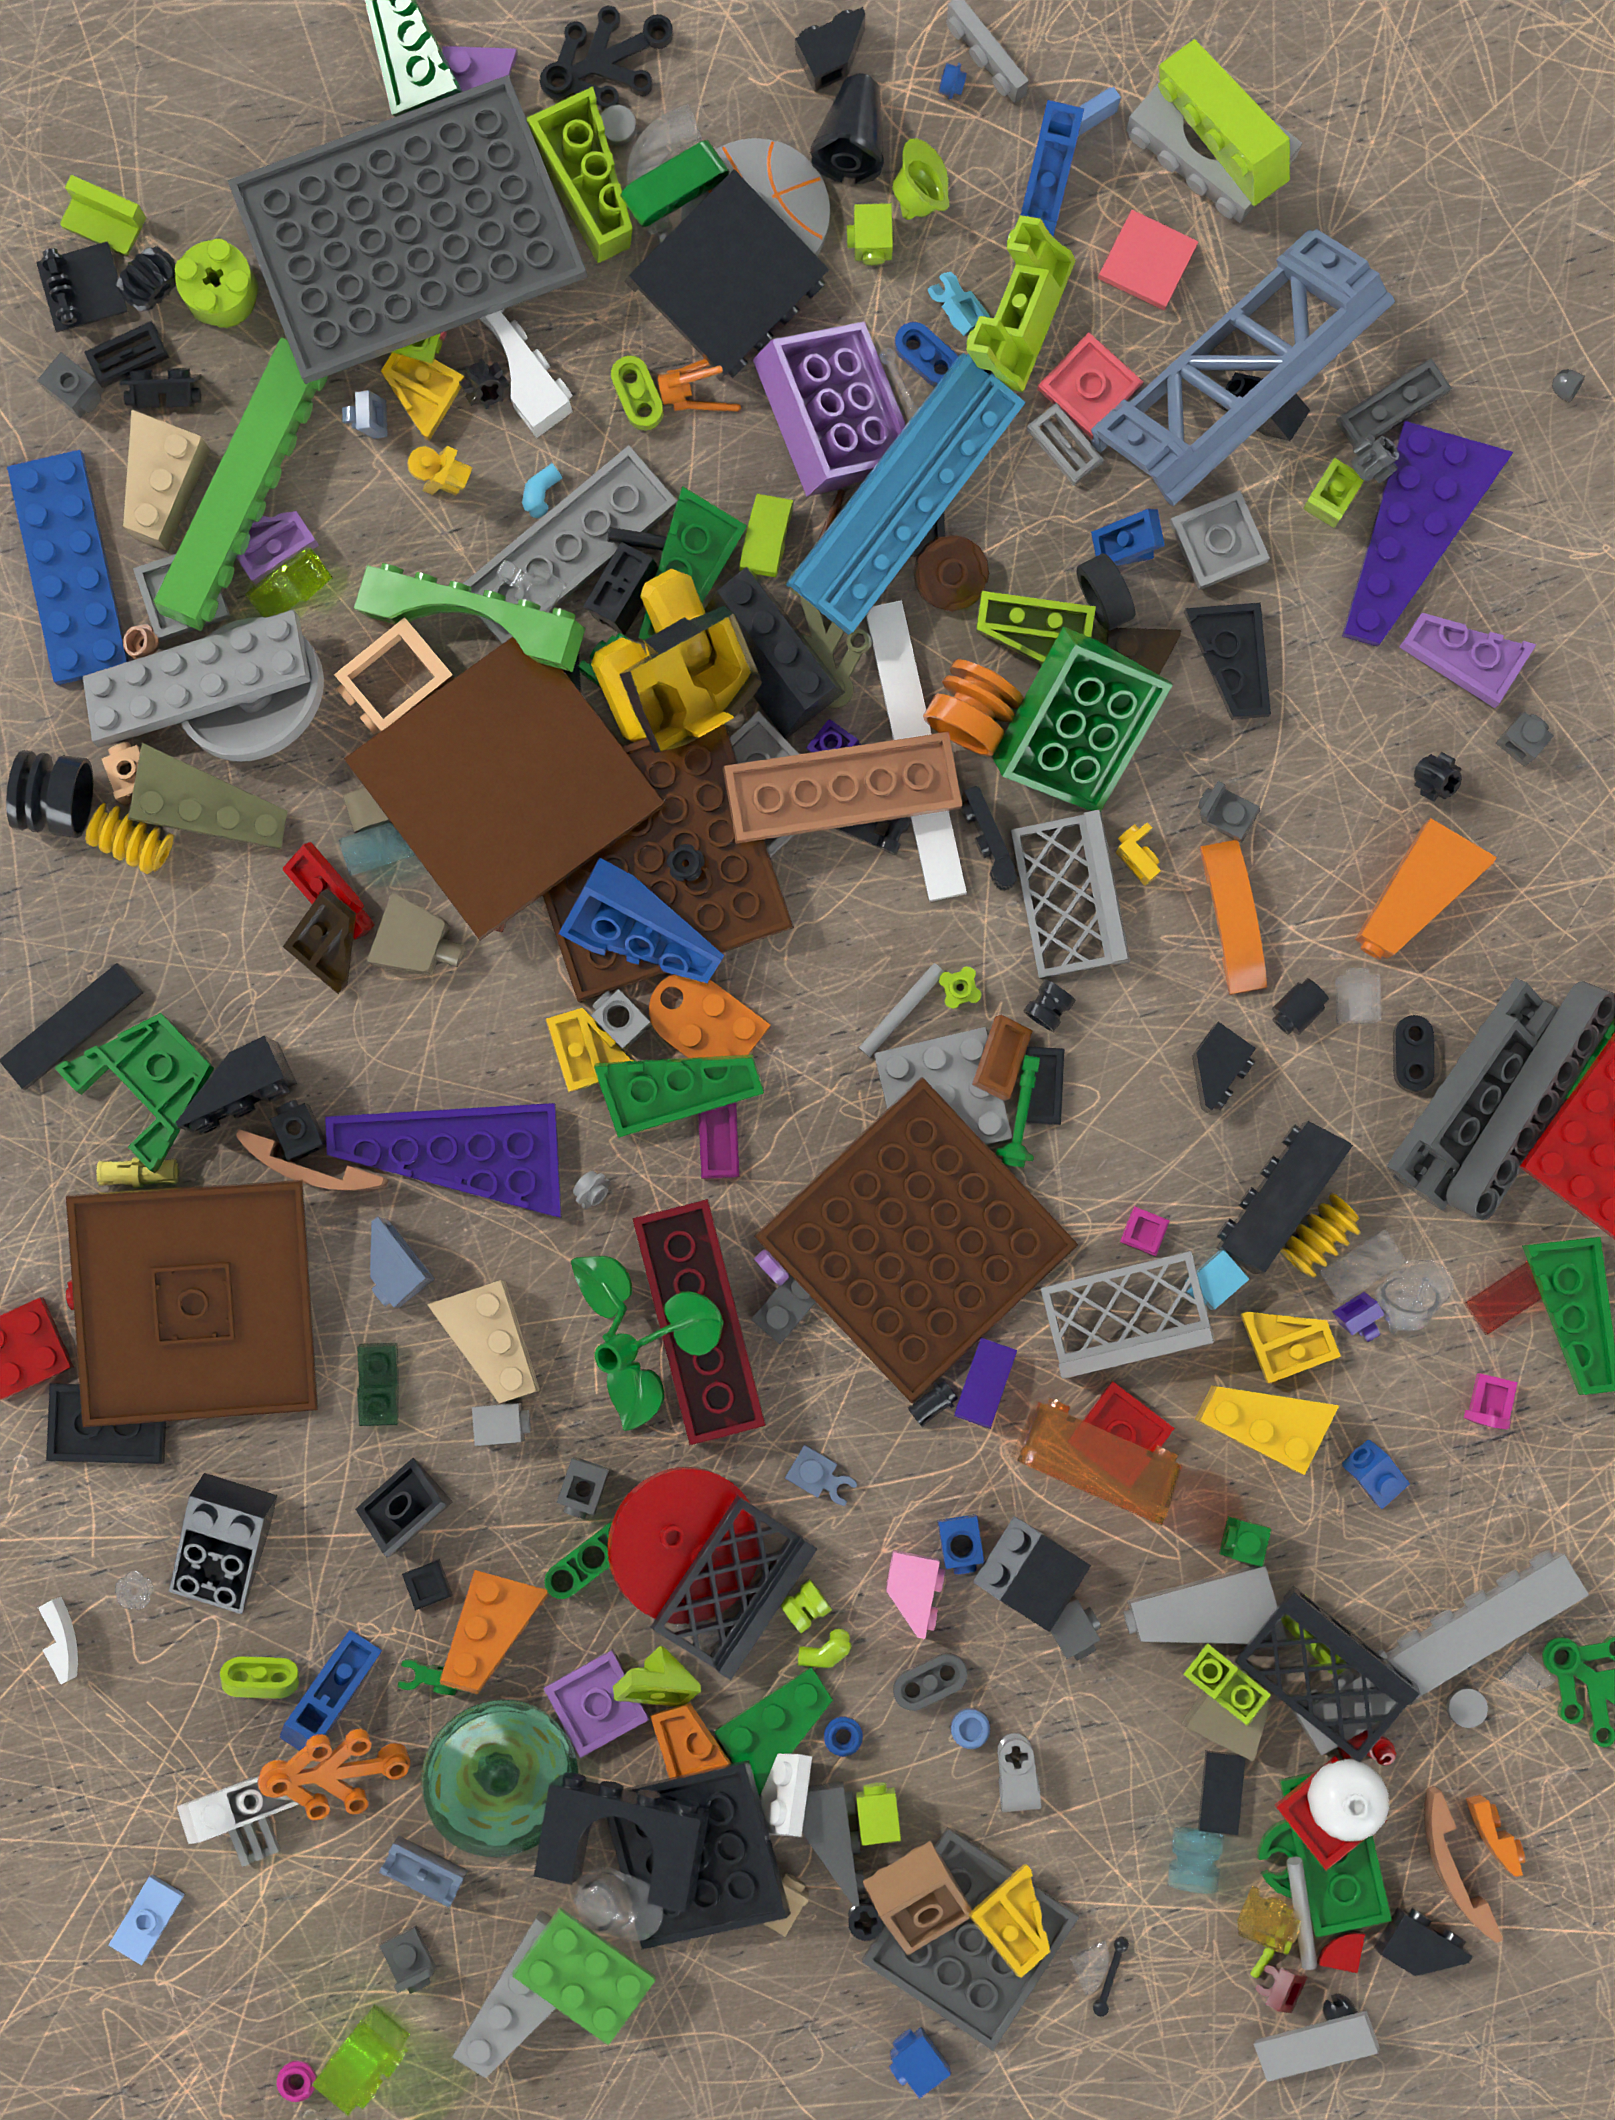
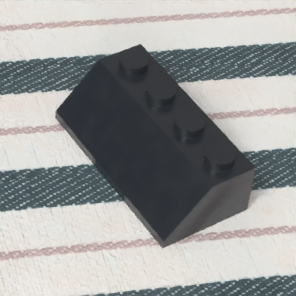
M745 567L715 592L704 609L705 613L725 606L734 613L762 681L753 697L784 739L790 737L845 693L757 574Z
M1310 1121L1302 1123L1300 1127L1294 1124L1281 1142L1286 1145V1148L1279 1158L1273 1155L1261 1170L1260 1174L1265 1178L1257 1190L1250 1187L1239 1202L1238 1206L1243 1208L1235 1221L1229 1218L1218 1232L1216 1237L1221 1242L1216 1248L1218 1250H1225L1232 1260L1252 1274L1265 1273L1353 1145L1350 1142Z

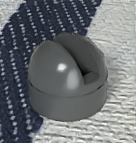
M1571 369L1561 370L1552 381L1554 393L1559 398L1570 403L1583 384L1585 376Z

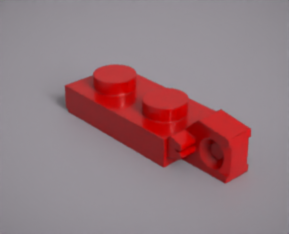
M312 842L303 844L282 868L311 904L314 903L321 892L328 889L356 913L353 936L355 940L367 935L375 926L366 911L362 910L364 905L359 900L360 898Z

